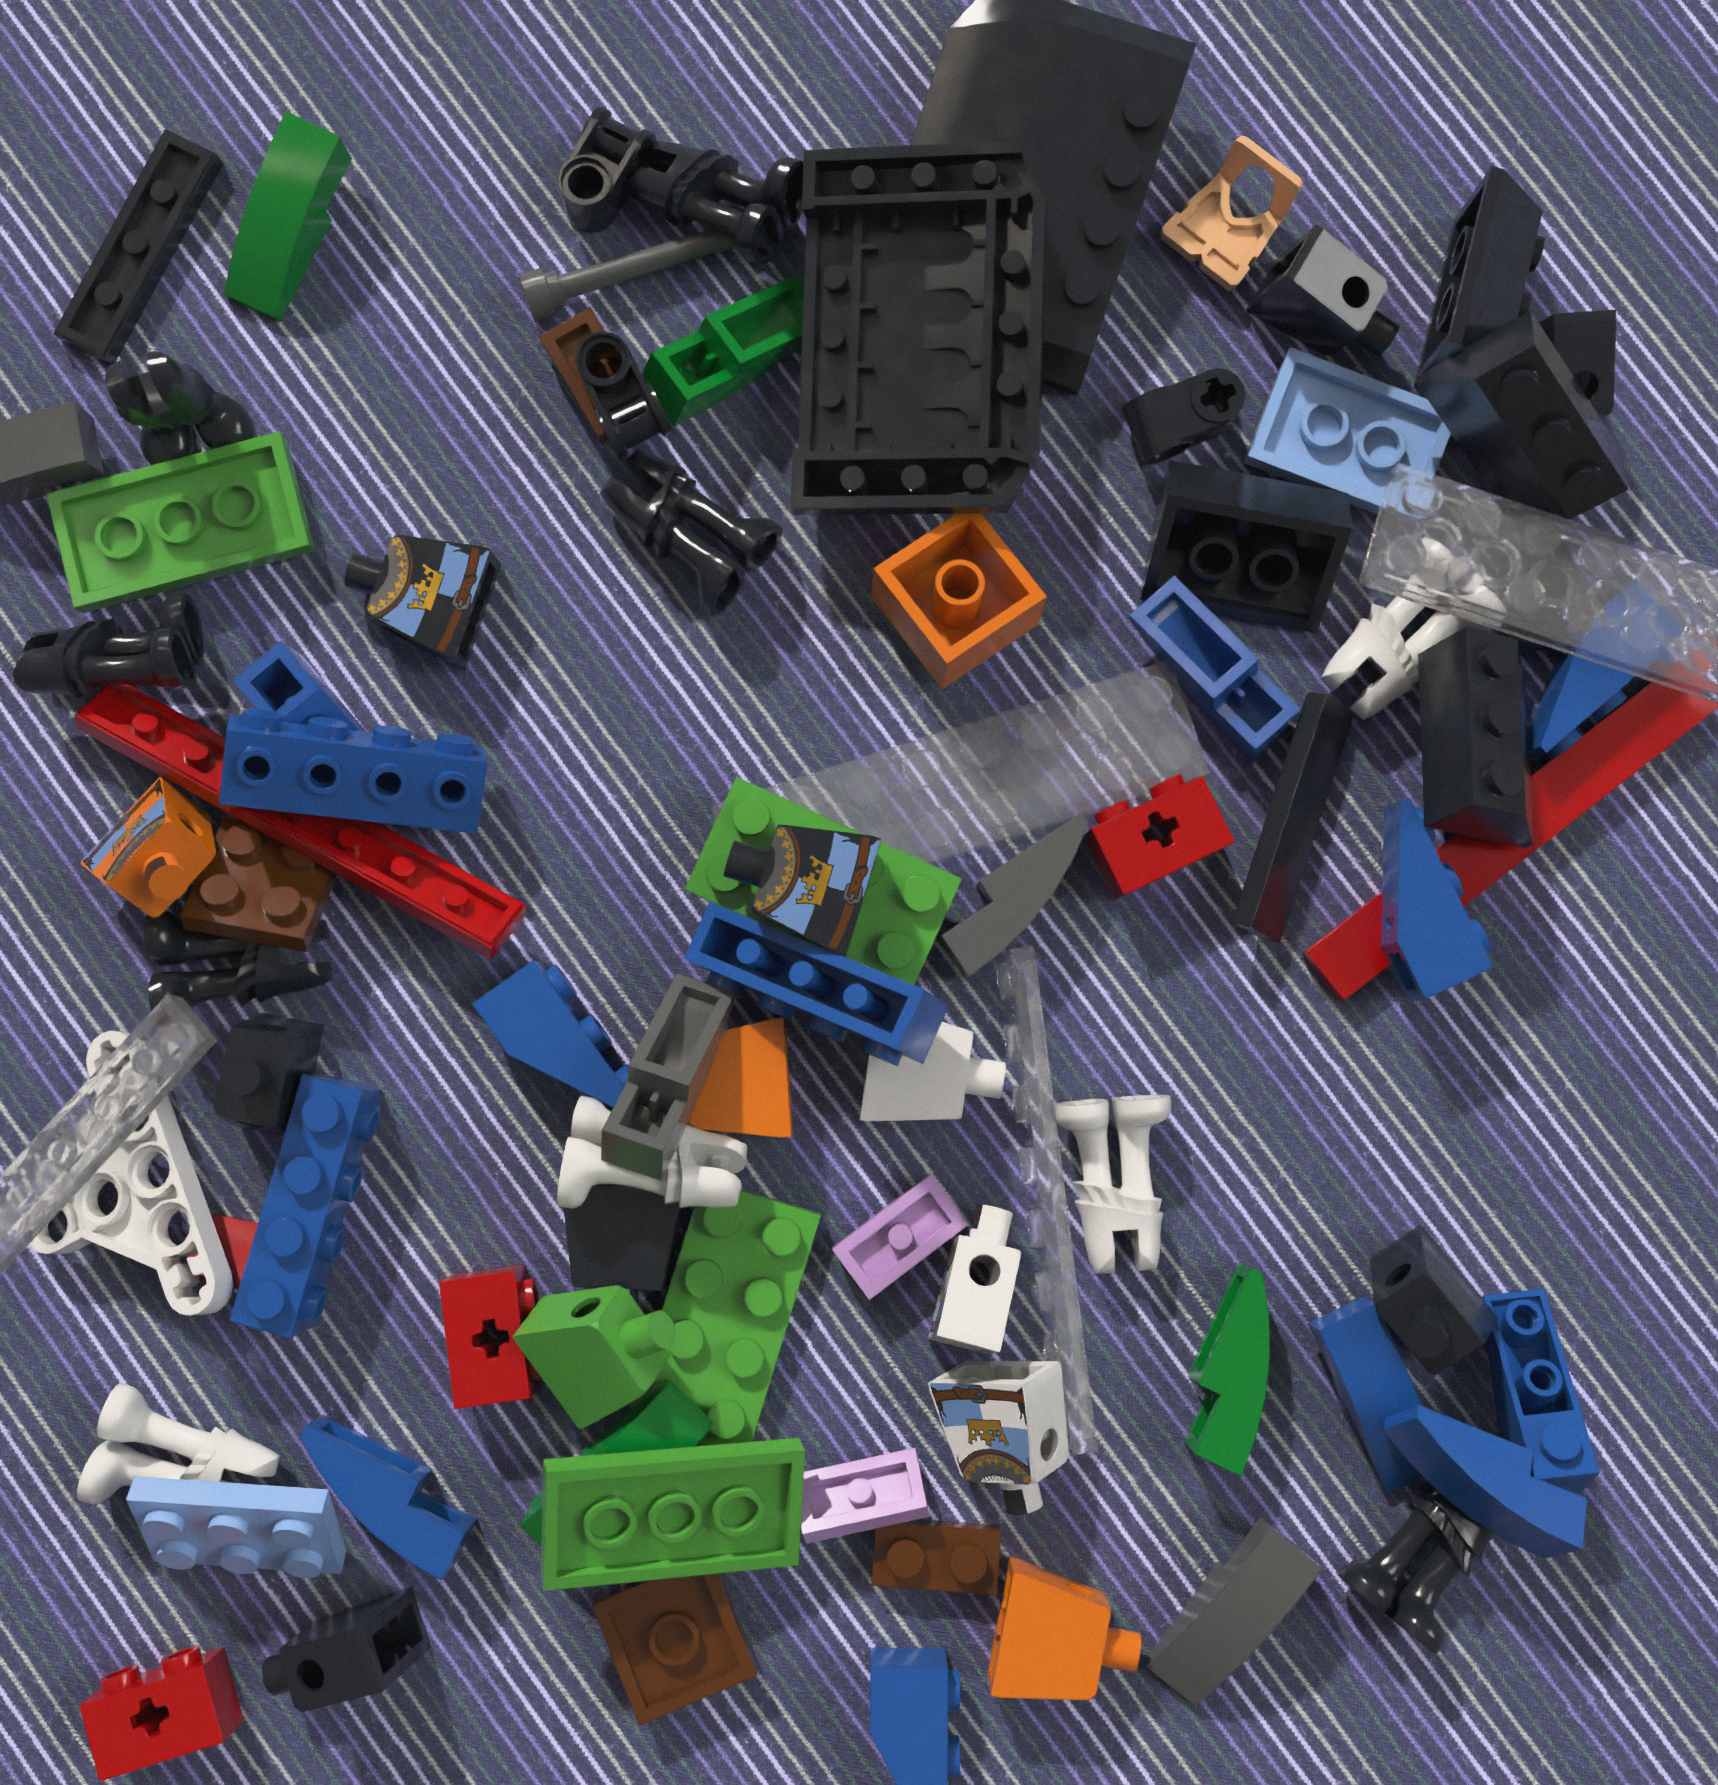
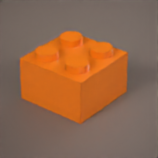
M982 513L955 514L873 568L871 598L941 690L1039 625L1047 598Z

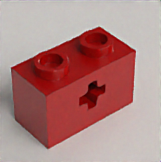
M1178 774L1148 789L1152 797L1150 801L1131 809L1127 800H1123L1093 815L1097 826L1092 827L1084 836L1115 900L1235 843L1203 775L1185 783L1182 774ZM1150 821L1155 827L1163 824L1166 825L1170 834L1162 839V845L1158 840L1146 843L1142 833L1150 827Z
M525 1264L453 1274L439 1281L454 1409L530 1399L540 1389L539 1380H542V1378L512 1338L539 1302L537 1282L535 1278L527 1279ZM494 1319L497 1330H508L509 1339L499 1346V1350L496 1339H486L484 1335V1330L494 1324Z
M199 1646L188 1647L161 1659L162 1667L140 1673L139 1666L132 1665L107 1674L99 1680L101 1688L79 1705L99 1782L224 1743L244 1722L224 1647L201 1654Z

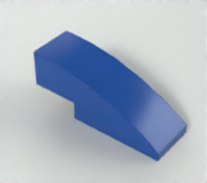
M1175 576L1129 615L1131 623L1175 680L1216 727L1252 764L1297 725L1301 709L1258 668L1259 658Z
M1361 1297L1307 1323L1332 1373V1376H1329L1384 1491L1389 1493L1422 1477L1383 1431L1386 1417L1414 1406L1422 1405L1386 1322L1377 1311L1373 1301Z
M1420 1405L1385 1418L1383 1431L1408 1462L1440 1494L1472 1520L1507 1542L1543 1559L1583 1550L1587 1498L1530 1476L1533 1450Z
M323 1414L307 1424L299 1438L317 1470L343 1505L374 1536L397 1554L442 1581L456 1564L477 1518L422 1492L433 1468Z

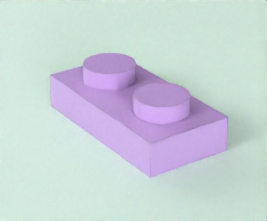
M930 1173L834 1245L832 1250L870 1300L969 1224Z
M916 1448L804 1472L801 1528L806 1544L930 1517Z

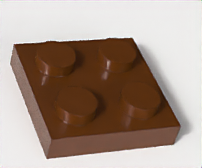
M224 817L214 838L216 854L208 866L198 875L180 915L185 930L307 952L337 874L241 820Z
M721 1573L632 1582L595 1598L592 1603L593 1610L639 1726L757 1676V1663Z

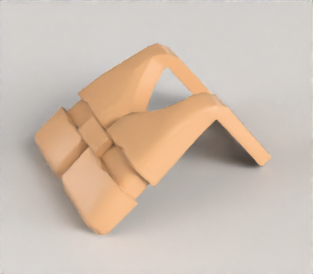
M1241 135L1234 141L1219 173L1185 203L1181 214L1176 212L1161 229L1160 238L1191 262L1199 260L1198 267L1226 290L1234 291L1250 270L1248 265L1253 266L1272 234L1284 220L1302 188L1303 181L1298 175L1248 137ZM1249 165H1257L1265 169L1272 177L1275 185L1268 212L1255 217H1233L1229 204L1231 184Z

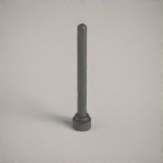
M783 228V233H784V232H787V231H790V230H787V229H784V228ZM709 229L557 276L555 270L543 273L542 268L519 274L534 322L556 316V309L567 306L566 299L737 247V243Z

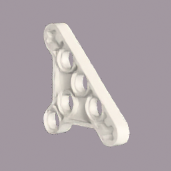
M118 1031L101 1033L91 1043L86 1057L87 1071L97 1100L64 1187L38 1200L31 1206L24 1221L25 1239L32 1249L44 1254H68L93 1242L156 1269L167 1301L171 1308L179 1314L192 1316L216 1313L227 1304L232 1295V1273L152 1049L144 1038L136 1034ZM119 1049H125L126 1056L119 1061L120 1070H114L113 1063L120 1059ZM130 1080L137 1081V1085H131ZM143 1098L149 1106V1119L146 1125L136 1132L129 1124V1111L135 1101ZM158 1154H163L169 1162V1175L165 1183L156 1188L149 1180L148 1169L153 1158ZM110 1181L117 1188L118 1202L115 1209L106 1216L98 1206V1195L102 1186ZM57 1209H61L67 1217L68 1226L64 1237L56 1243L48 1233V1222L51 1215ZM181 1210L189 1219L190 1229L185 1241L177 1246L169 1237L168 1225L172 1216ZM198 1254L196 1257H188L191 1255ZM188 1257L186 1258L188 1264H181L180 1258ZM199 1275H204L207 1284L199 1290L200 1297H194L192 1287L199 1283Z

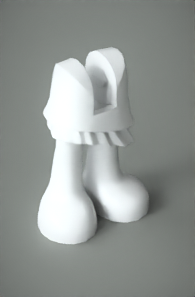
M1421 539L1411 548L1407 557L1408 580L1404 587L1386 608L1372 604L1368 619L1360 618L1354 632L1335 653L1321 677V680L1333 692L1345 680L1355 675L1359 670L1358 667L1366 659L1383 673L1374 683H1370L1363 690L1361 696L1350 707L1362 720L1374 716L1386 708L1392 701L1411 691V685L1419 681V653L1466 626L1488 631L1496 627L1505 617L1501 604L1489 591L1474 582L1465 581L1458 585L1429 620L1404 642L1400 632L1422 609L1451 586L1460 576V569L1453 557L1439 544L1431 540Z
M583 1095L579 1097L573 1114L571 1137H568L563 1154L557 1191L558 1207L576 1208L581 1206L587 1198L591 1187L597 1184H616L650 1191L664 1196L665 1204L679 1202V1208L688 1206L725 1208L737 1205L742 1184L741 1180L734 1173L740 1172L746 1165L748 1150L746 1144L734 1138L704 1131L687 1124L669 1166L660 1181L601 1160L602 1128L611 1111L596 1098Z
M1136 1095L1112 1098L1120 1148L1122 1186L1120 1189L1112 1186L1107 1140L1109 1123L1108 1100L1085 1099L1054 1104L1053 1111L1056 1122L1060 1127L1073 1132L1077 1140L1083 1181H1073L1071 1183L1080 1197L1074 1203L1081 1217L1085 1246L1094 1273H1114L1115 1243L1113 1231L1131 1230V1246L1137 1271L1157 1269L1161 1246L1160 1232L1164 1213L1159 1211L1162 1199L1154 1197L1149 1169V1131L1153 1125L1168 1118L1171 1112L1170 1095Z
M119 1383L109 1394L97 1425V1437L106 1441L101 1443L89 1457L79 1480L77 1499L88 1504L104 1502L120 1487L131 1486L134 1476L233 1483L221 1480L224 1469L251 1476L272 1477L276 1474L280 1455L260 1443L247 1439L234 1429H230L225 1433L215 1427L210 1433L164 1417L154 1412L148 1406L143 1395L135 1387ZM119 1442H138L186 1456L193 1462L189 1467L174 1464L143 1454Z

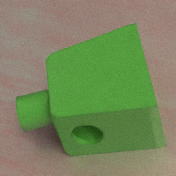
M614 1285L542 1297L512 1338L578 1429H582L635 1401L648 1391L669 1358L668 1349L675 1342L676 1330L671 1317L666 1312L658 1310L645 1315L627 1289Z

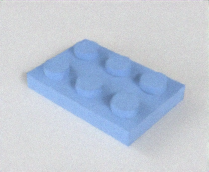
M1290 347L1284 356L1243 463L1296 484L1348 493L1349 504L1412 527L1418 521L1451 433L1426 398Z
M134 1476L126 1501L153 1560L165 1567L185 1570L192 1568L194 1564L221 1566L230 1572L238 1574H250L257 1569L284 1570L288 1574L300 1578H314L319 1576L320 1573L341 1574L347 1549L328 1489Z

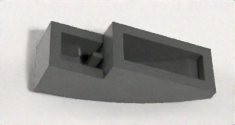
M71 402L0 421V505L46 496V493L54 491L53 485L104 475L94 418L77 403Z
M1082 812L979 880L976 887L988 905L943 934L939 939L965 979H968L999 955L1032 922L1055 892L1075 857L1089 823Z
M678 973L676 974L628 1064V1081L602 1128V1161L660 1181L662 1180L709 1073L735 1001V992Z
M1260 1517L1227 1563L1223 1565L1219 1561L1146 1658L1144 1661L1145 1666L1196 1706L1241 1666L1272 1633L1302 1597L1322 1568L1308 1553Z

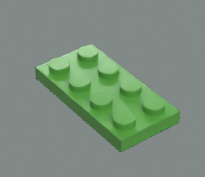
M280 431L46 493L73 607L82 613L316 551L288 441Z
M736 777L685 890L724 908L810 942L752 912L758 890L757 886L724 877L725 866L732 844L736 840L770 851L778 825H791L855 834L862 833ZM881 842L846 958L915 985L962 878Z
M741 1189L737 1205L734 1207L713 1208L694 1206L662 1309L671 1317L675 1325L676 1339L673 1346L668 1349L669 1358L648 1391L633 1402L632 1409L670 1379L713 1422L710 1431L699 1441L700 1443L718 1445L752 1442L821 1213Z
M790 1438L543 1459L541 1581L543 1591L798 1566L805 1449L800 1439Z

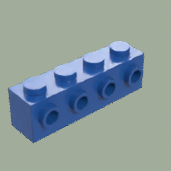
M263 709L243 710L242 716L229 715L219 804L475 834L478 832L488 762L483 747L474 746L475 741L469 737L457 734H439L436 741L411 738L412 733L409 730L394 726H375L373 733L347 730V723L324 717L310 718L308 724L282 721L281 714Z
M709 902L684 956L685 960L710 972L705 983L735 992V997L737 998L740 997L743 988L760 994L757 1006L788 1020H791L795 1010L812 1016L813 1018L809 1025L810 1029L844 1043L848 1032L867 1040L862 1051L895 1066L899 1065L902 1056L924 1064L949 1007L920 987L712 902Z
M302 1074L231 1313L230 1322L292 1338L311 1329L312 1325H316L319 1321L328 1296V1289L324 1287L329 1267L331 1263L333 1264L337 1260L345 1239L346 1229L342 1226L348 1202L351 1203L355 1199L361 1185L363 1167L360 1166V1161L366 1141H371L379 1123L381 1107L377 1103L381 1089L326 1074Z

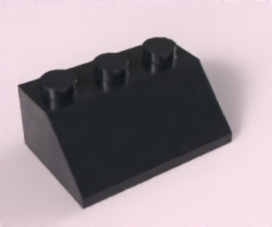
M1490 167L1454 219L1416 377L1522 316L1529 310L1531 293L1524 291L1528 272L1532 273L1535 270L1543 252L1545 237L1537 235L1543 211L1502 168Z
M1531 310L1416 377V384L1509 518L1571 520L1629 490L1621 449Z
M1169 460L1155 512L1140 600L1146 601L1175 576L1213 614L1317 633L1352 531L1348 493Z
M1466 626L1418 654L1424 827L1527 848L1534 845L1525 675L1517 639Z

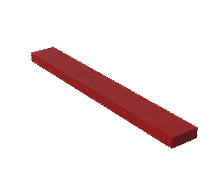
M1684 657L1673 662L1582 733L1581 738L1565 752L1554 759L1550 758L1530 774L1534 845L1522 848L1454 833L1435 848L1442 864L1448 863L1460 879L1463 896L1459 897L1463 907L1718 708V699ZM1382 890L1302 952V955L1339 1001L1346 1000L1390 965L1381 947Z
M109 682L74 715L77 729L490 960H492L525 917L526 904L378 822L219 804L226 738L130 685Z

